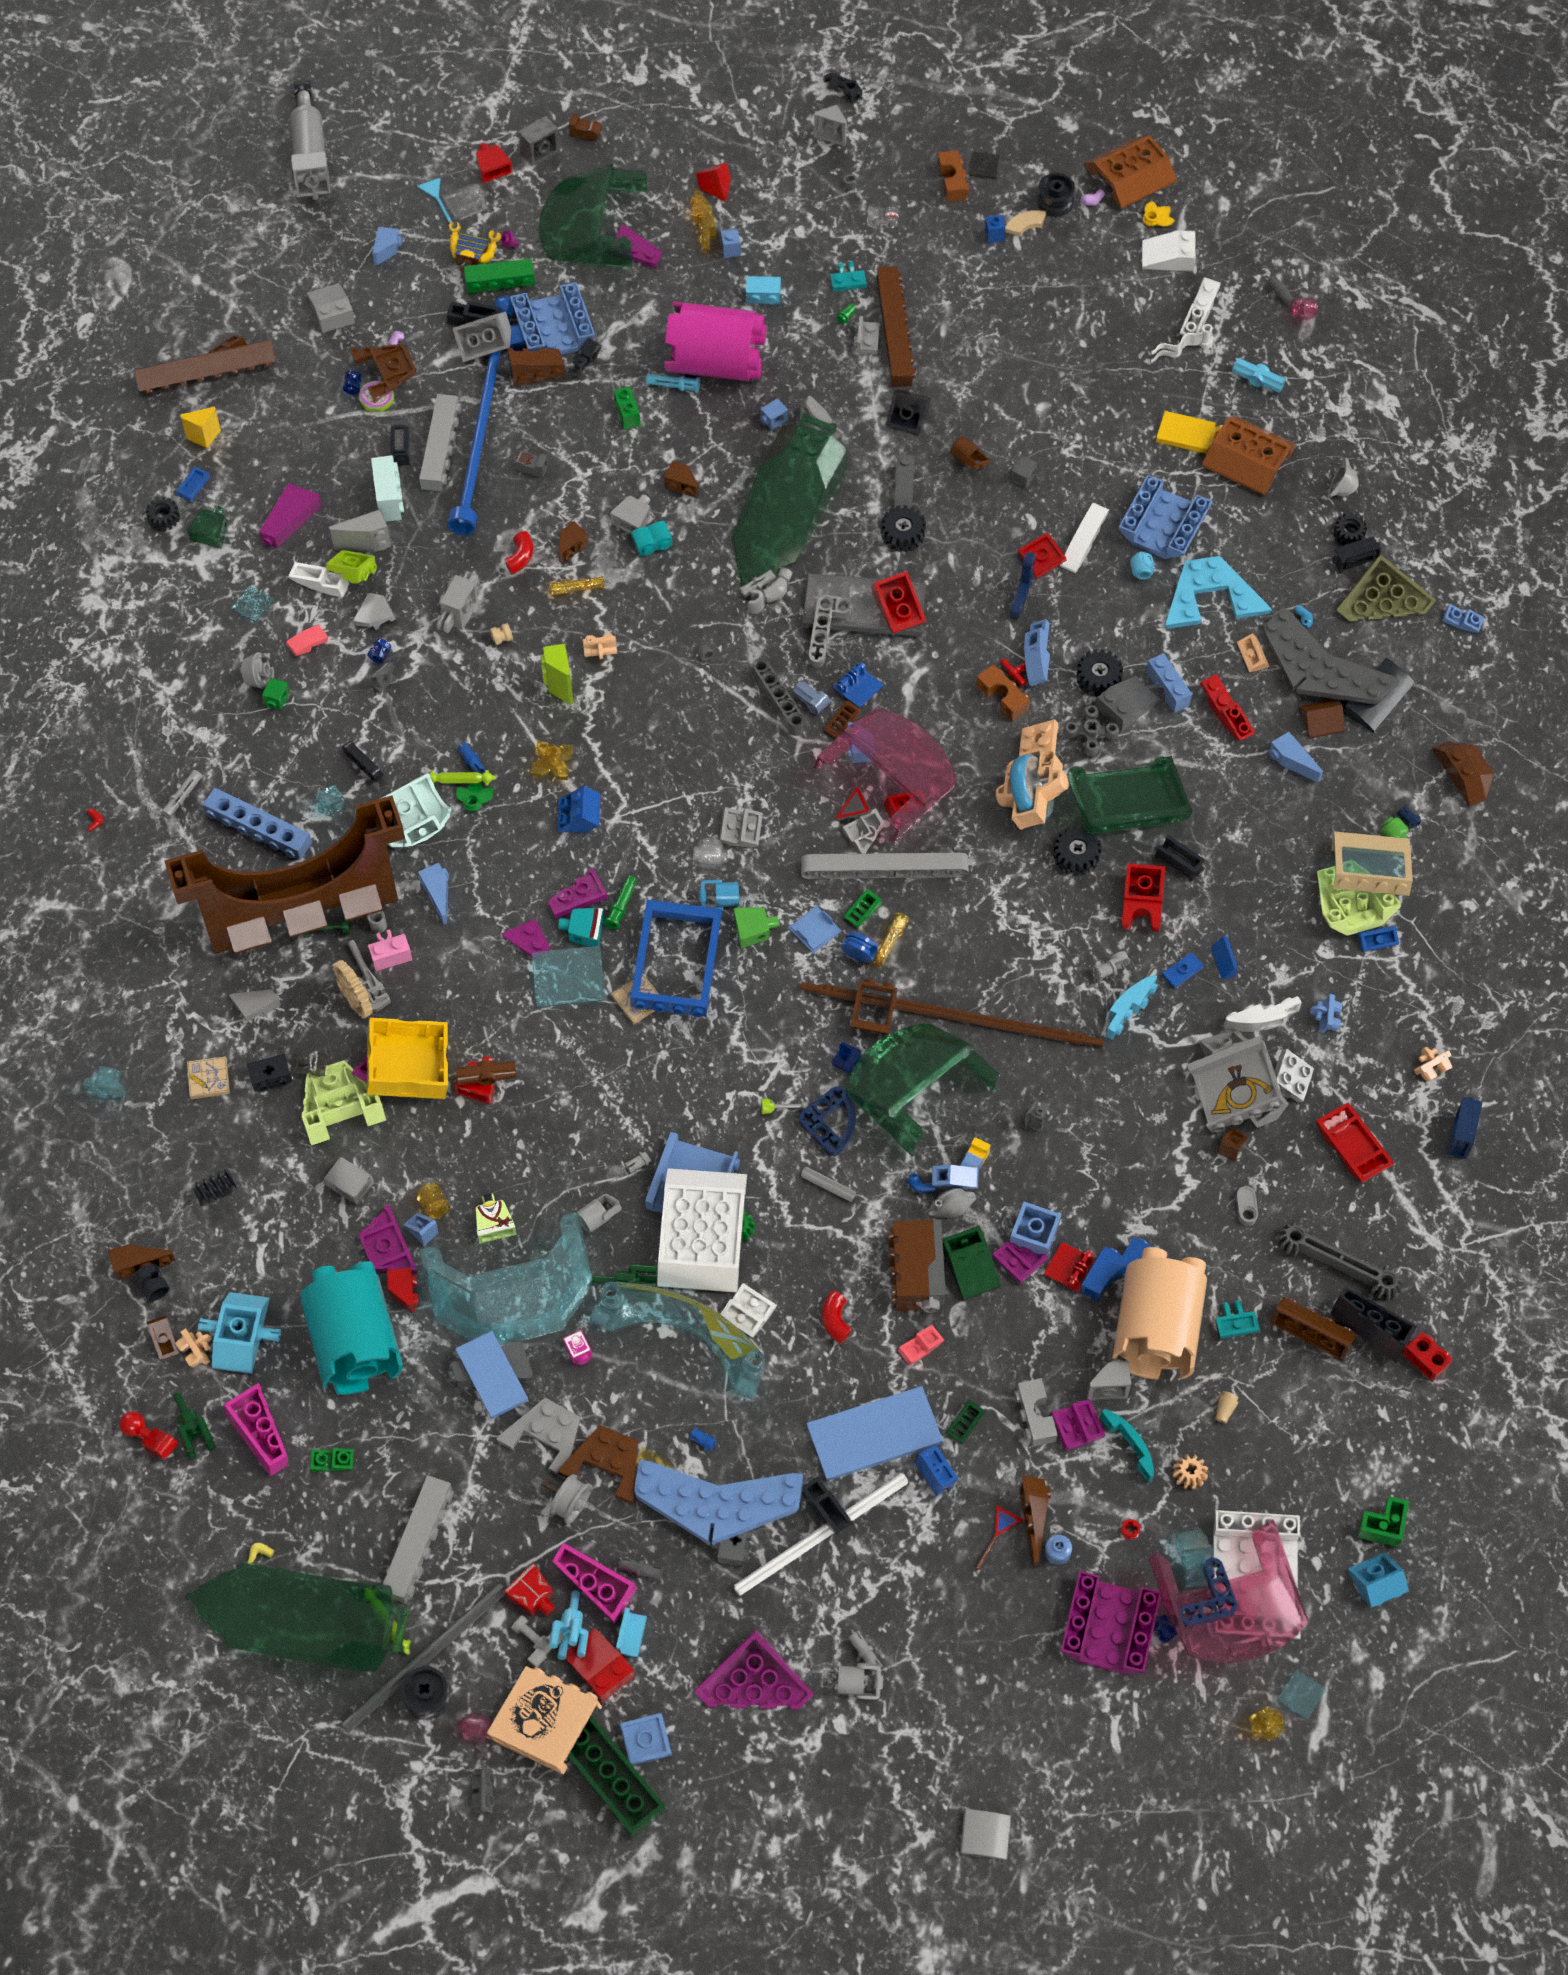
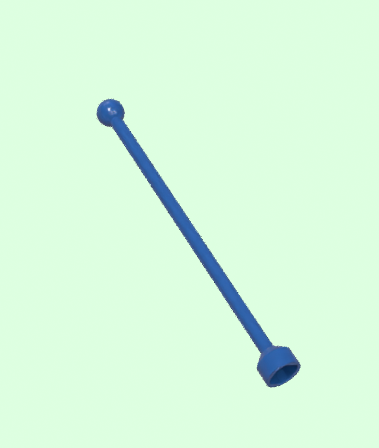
M507 296L497 298L493 304L494 307L501 308L500 313L506 312L508 318L515 312L511 299ZM501 350L489 355L460 506L452 508L448 516V529L459 535H470L476 528L477 514L470 507Z

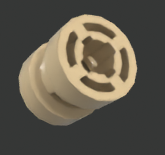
M508 623L502 624L499 628H490L495 646L503 641L509 642L513 640Z

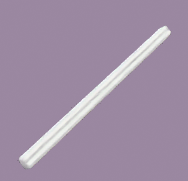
M903 1473L899 1474L845 1512L853 1521L908 1484L907 1477ZM826 1524L736 1583L734 1585L736 1593L738 1595L744 1594L832 1535L833 1532Z

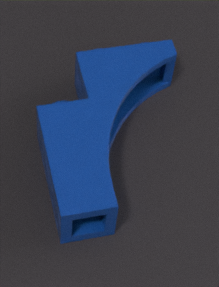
M1133 1237L1123 1255H1120L1116 1249L1104 1246L1085 1278L1080 1292L1099 1301L1106 1288L1117 1278L1126 1274L1127 1265L1134 1260L1141 1259L1143 1249L1152 1246L1144 1239H1137Z

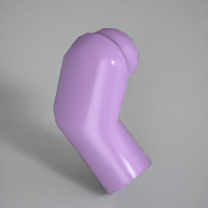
M1099 189L1095 195H1083L1081 203L1096 206L1105 193Z
M399 331L393 332L388 344L393 345L402 342L404 334Z

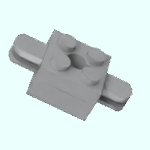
M466 571L463 577L456 575L453 581L449 582L445 595L443 594L439 600L441 616L437 622L438 630L449 633L452 626L461 630L464 629L478 604L477 574Z

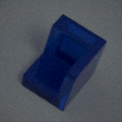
M841 1041L839 1051L834 1057L832 1065L852 1075L861 1060V1050Z

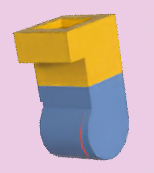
M975 1137L961 1166L980 1169L990 1153L991 1145Z

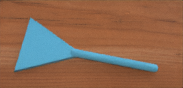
M440 178L418 185V188L437 200L448 222H451L439 198Z

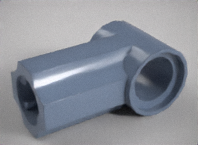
M804 681L799 682L793 690V695L803 701L814 715H818L831 702L824 692H817Z

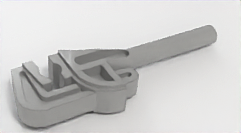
M351 940L347 944L363 973V980L360 977L358 979L362 982L368 993L369 1001L372 1004V1011L378 1012L391 1003L390 998L385 992L383 984L370 972L355 941Z

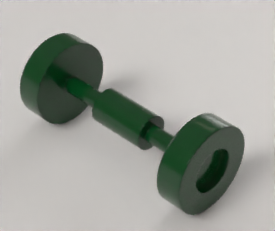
M343 916L342 924L327 923L326 928L319 929L320 931L333 930V928H343V934L350 935V921H346ZM310 932L303 934V937H310Z

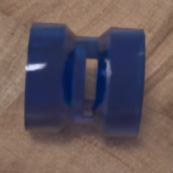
M355 370L346 371L344 376L345 382L343 383L344 392L351 395L358 394L360 392L362 374Z
M377 638L373 643L374 647L370 648L367 655L372 661L381 664L386 658L385 655L392 649V646L388 641Z
M1164 1614L1155 1621L1153 1632L1157 1633L1161 1643L1165 1644L1179 1633V1630L1176 1626L1171 1625L1169 1617Z

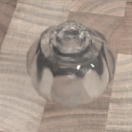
M705 838L699 842V846H694L693 861H698L697 867L701 871L715 872L719 870L723 863H727L728 852L724 851V847L719 840Z

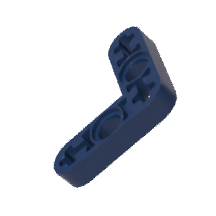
M1026 552L1021 582L1010 612L1011 617L1020 618L1033 580L1036 558L1034 553Z
M1209 1558L1203 1567V1573L1213 1599L1181 1607L1177 1615V1621L1180 1625L1192 1627L1230 1618L1235 1614L1238 1607L1224 1565L1218 1558ZM1210 1565H1213L1214 1568L1217 1567V1570H1216V1576H1217V1578H1215V1579H1214V1577H1215L1214 1570H1213V1569H1209ZM1215 1584H1223L1226 1587V1591L1218 1592L1215 1589ZM1225 1603L1227 1606H1231L1230 1611L1227 1608H1222ZM1209 1607L1212 1609L1213 1615L1205 1616L1202 1613V1608ZM1185 1612L1187 1615H1193L1190 1620L1187 1617H1183Z

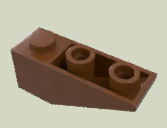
M124 1245L108 1251L117 1279H127L140 1268L149 1264H156L158 1267L167 1266L171 1262L176 1261L172 1250Z

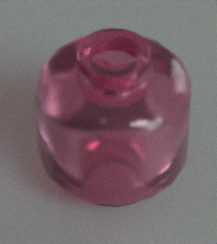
M1311 297L1296 299L1292 305V314L1300 321L1313 319L1317 314L1318 304Z
M469 1713L465 1719H462L460 1731L465 1740L483 1743L490 1738L487 1732L492 1722L487 1715Z

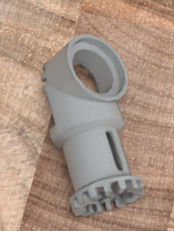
M1125 951L1118 952L1107 963L1099 966L1094 965L1093 971L1096 972L1094 975L1097 977V980L1100 982L1105 977L1116 976L1118 974L1117 969H1122V966L1124 968V965L1127 966V963H1130L1127 953Z

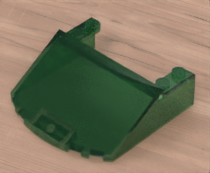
M613 164L562 180L547 197L540 214L539 235L547 258L550 260L632 268V242L627 237L619 238L611 237L610 235H600L609 190L619 189L647 192V172L613 168Z
M930 1023L918 1024L892 1032L873 1044L855 1064L849 1076L845 1092L913 1157L916 1154L918 1142L923 1138L924 1132L921 1125L901 1107L960 1060L992 1091L997 1089L1000 1074L973 1050V1044Z

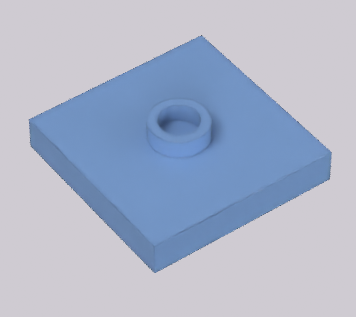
M662 1713L620 1723L628 1760L633 1766L672 1756Z

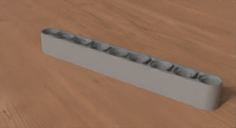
M965 853L807 854L801 857V875L806 879L965 877L969 874L968 855Z

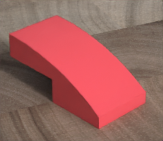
M317 625L293 636L286 641V645L295 656L311 652L313 646L326 643L328 636Z
M931 1325L917 1333L915 1338L900 1346L898 1352L908 1365L911 1366L944 1342V1339L934 1326Z

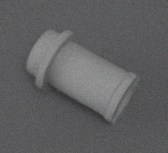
M645 1151L643 1153L639 1152V1155L626 1162L625 1166L632 1174L642 1166H648L651 1159Z

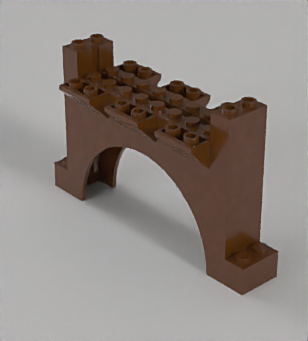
M393 795L356 805L355 816L350 828L335 844L308 860L288 867L260 872L234 871L214 864L206 857L203 850L171 858L164 862L177 904L197 899L214 954L231 949L234 950V954L271 944L267 927L286 922L291 938L326 928L327 923L323 913L324 910L341 906L345 920L350 921L383 911L382 905L398 901L387 844L405 839V834Z

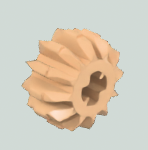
M1186 1454L1184 1459L1178 1458V1464L1173 1466L1175 1470L1173 1478H1178L1177 1485L1184 1483V1489H1187L1188 1485H1190L1194 1490L1196 1489V1484L1201 1487L1204 1483L1203 1480H1206L1208 1477L1205 1473L1208 1467L1202 1466L1204 1460L1197 1461L1196 1455L1190 1459L1189 1455ZM1187 1470H1191V1473L1194 1472V1474L1187 1473Z

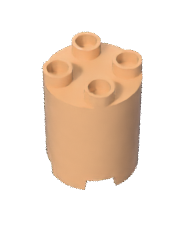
M1147 1247L1143 1249L1141 1259L1134 1260L1127 1265L1112 1360H1116L1118 1355H1120L1126 1361H1129L1130 1374L1154 1380L1159 1379L1162 1369L1180 1368V1378L1183 1379L1193 1374L1207 1285V1277L1204 1274L1206 1263L1203 1260L1193 1257L1183 1258L1181 1261L1167 1258V1252L1163 1249Z

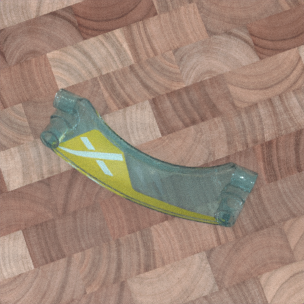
M607 1282L602 1286L599 1306L594 1308L589 1319L590 1323L607 1331H615L623 1327L643 1323L666 1324L686 1330L704 1341L717 1354L727 1371L732 1390L749 1399L754 1398L765 1367L764 1355L738 1327L724 1316L691 1297L655 1286L625 1282ZM610 1291L616 1293L614 1296L606 1295ZM752 1360H759L761 1363L752 1365L750 1362Z

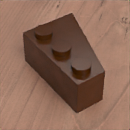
M507 348L509 368L514 386L565 376L564 363L559 349H538V351L523 349L522 351H513V348Z

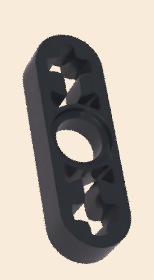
M348 741L342 746L346 756L373 782L376 783L383 778V773L378 766L353 742Z

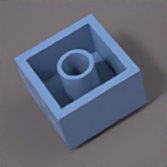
M1023 1202L1010 1237V1243L1016 1244L1021 1248L1030 1249L1033 1253L1048 1256L1062 1214Z

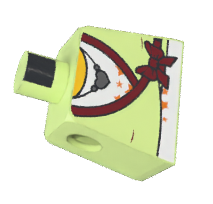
M493 1194L483 1195V1205L476 1207L479 1244L516 1235L514 1222L504 1201L495 1202Z

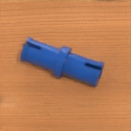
M462 743L465 749L459 745L457 750L463 756L465 764L470 766L473 772L479 773L478 769H480L482 774L485 773V767L480 763L478 755L473 753L468 743Z

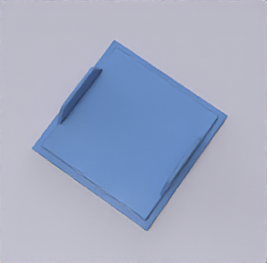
M817 906L788 927L812 953H815L842 932L833 922L832 918Z

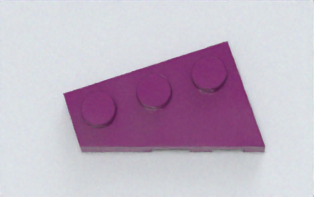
M623 224L609 247V253L653 268H656L662 257L661 250Z
M592 867L588 870V874L576 879L575 884L569 888H564L548 900V905L555 919L572 913L573 909H582L608 899V896Z

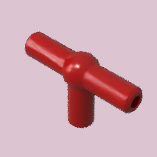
M1003 658L1000 664L1008 671L1009 676L1013 677L1020 686L1026 685V680L1019 674L1026 670L1025 662L1017 667H1013Z

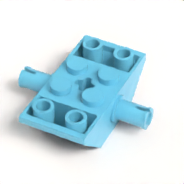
M229 1292L222 1303L218 1321L200 1318L199 1322L201 1323L198 1325V1330L215 1333L212 1369L252 1374L260 1341L262 1339L280 1341L278 1337H281V1329L263 1327L270 1300L268 1297Z

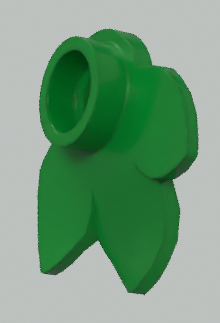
M480 782L471 783L467 789L458 787L456 796L458 800L463 802L464 808L467 811L475 812L481 808L482 804L492 799L494 790L493 788L483 789Z

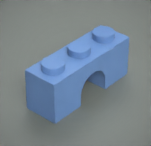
M1163 653L1148 660L1146 673L1155 686L1161 683L1165 691V701L1175 713L1190 706L1192 693Z

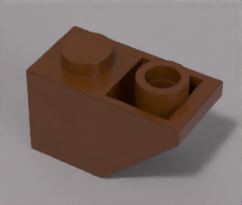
M672 461L664 477L665 488L698 498L699 485L689 466Z
M575 521L560 532L558 554L561 564L572 559L576 553L584 550L589 545L588 534Z

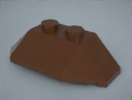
M1447 741L1432 748L1469 807L1486 800L1494 773L1476 745Z

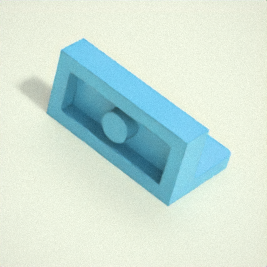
M625 1608L616 1650L624 1657L638 1659L647 1616L630 1613L629 1608Z

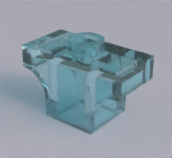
M99 1066L97 1073L93 1077L85 1078L83 1086L87 1093L95 1094L104 1099L110 1097L124 1100L126 1096V1091L123 1085L120 1084L122 1077L118 1069Z

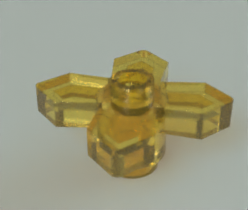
M538 741L535 753L540 760L532 764L531 775L533 777H544L552 771L556 779L568 780L570 770L564 762L572 759L573 745L562 744L560 747L549 745L548 742Z

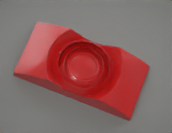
M1349 1102L1316 1120V1124L1327 1144L1338 1153L1346 1169L1360 1183L1366 1182L1394 1165L1393 1160Z

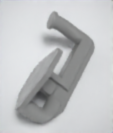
M810 395L801 403V421L820 451L827 450L844 432L835 427L834 432L825 439L816 423L820 421L831 425L833 421L828 412Z

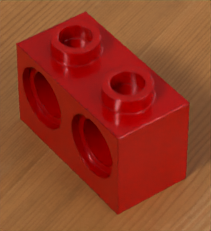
M1423 1331L1406 1346L1403 1355L1432 1382L1450 1366L1453 1360L1445 1349H1441L1436 1345L1435 1340ZM1417 1346L1424 1347L1426 1351H1420ZM1432 1360L1439 1361L1441 1365H1435Z

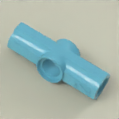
M1240 358L1236 360L1232 369L1233 373L1247 378L1251 385L1255 387L1265 386L1278 393L1281 392L1286 381L1285 378L1270 372L1269 368L1264 364L1254 365Z

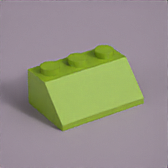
M565 644L543 647L544 654L540 655L544 686L548 685L551 694L570 705L573 704L571 675Z

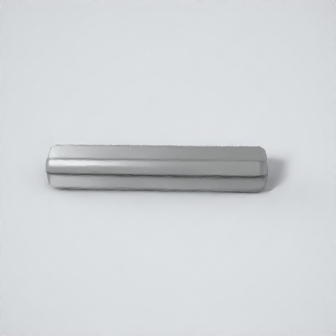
M808 1167L803 1169L801 1173L802 1178L850 1202L855 1198L856 1192Z

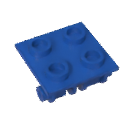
M863 662L857 663L832 687L858 708H861L884 686V684L865 671L866 665Z

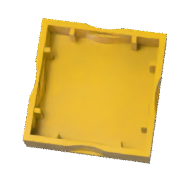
M370 1018L367 1031V1095L445 1099L448 1088V1062L446 1059L448 1045L447 1022H408L398 1019Z

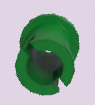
M852 303L848 304L843 311L837 313V321L840 324L848 323L849 318L857 312L856 306Z

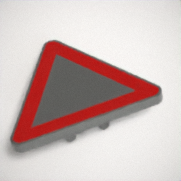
M859 786L855 787L835 817L837 821L871 813V809Z

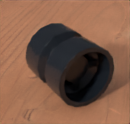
M156 1264L146 1265L134 1274L133 1278L138 1287L142 1289L141 1291L148 1302H154L163 1298L170 1290Z

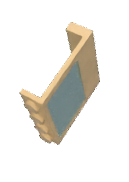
M1334 832L1332 851H1335L1336 872L1334 889L1410 896L1413 882L1410 839Z

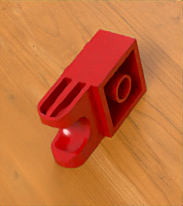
M1127 863L1122 929H1131L1132 921L1136 917L1145 916L1151 922V931L1160 932L1165 866Z

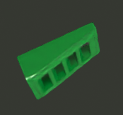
M867 888L843 918L858 929L883 903L882 899ZM870 899L873 902V904L871 905L866 900ZM864 904V905H866L869 909L866 910V909H864L861 905ZM859 909L864 915L861 916L856 910ZM854 914L860 920L857 922L851 917V915Z

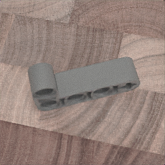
M823 595L818 598L809 650V663L815 668H819L825 663L832 617L845 619L851 614V602L847 598ZM823 603H828L830 606L828 608H822L820 605ZM844 605L848 609L845 611L839 610V607ZM820 620H825L827 624L821 626L818 624V622ZM818 637H822L824 641L822 643H818L815 641V639ZM816 650H820L818 660L815 659Z

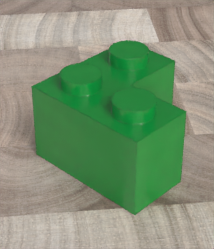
M1388 1496L1384 1504L1383 1515L1364 1511L1360 1518L1357 1538L1398 1548L1403 1540L1409 1501Z

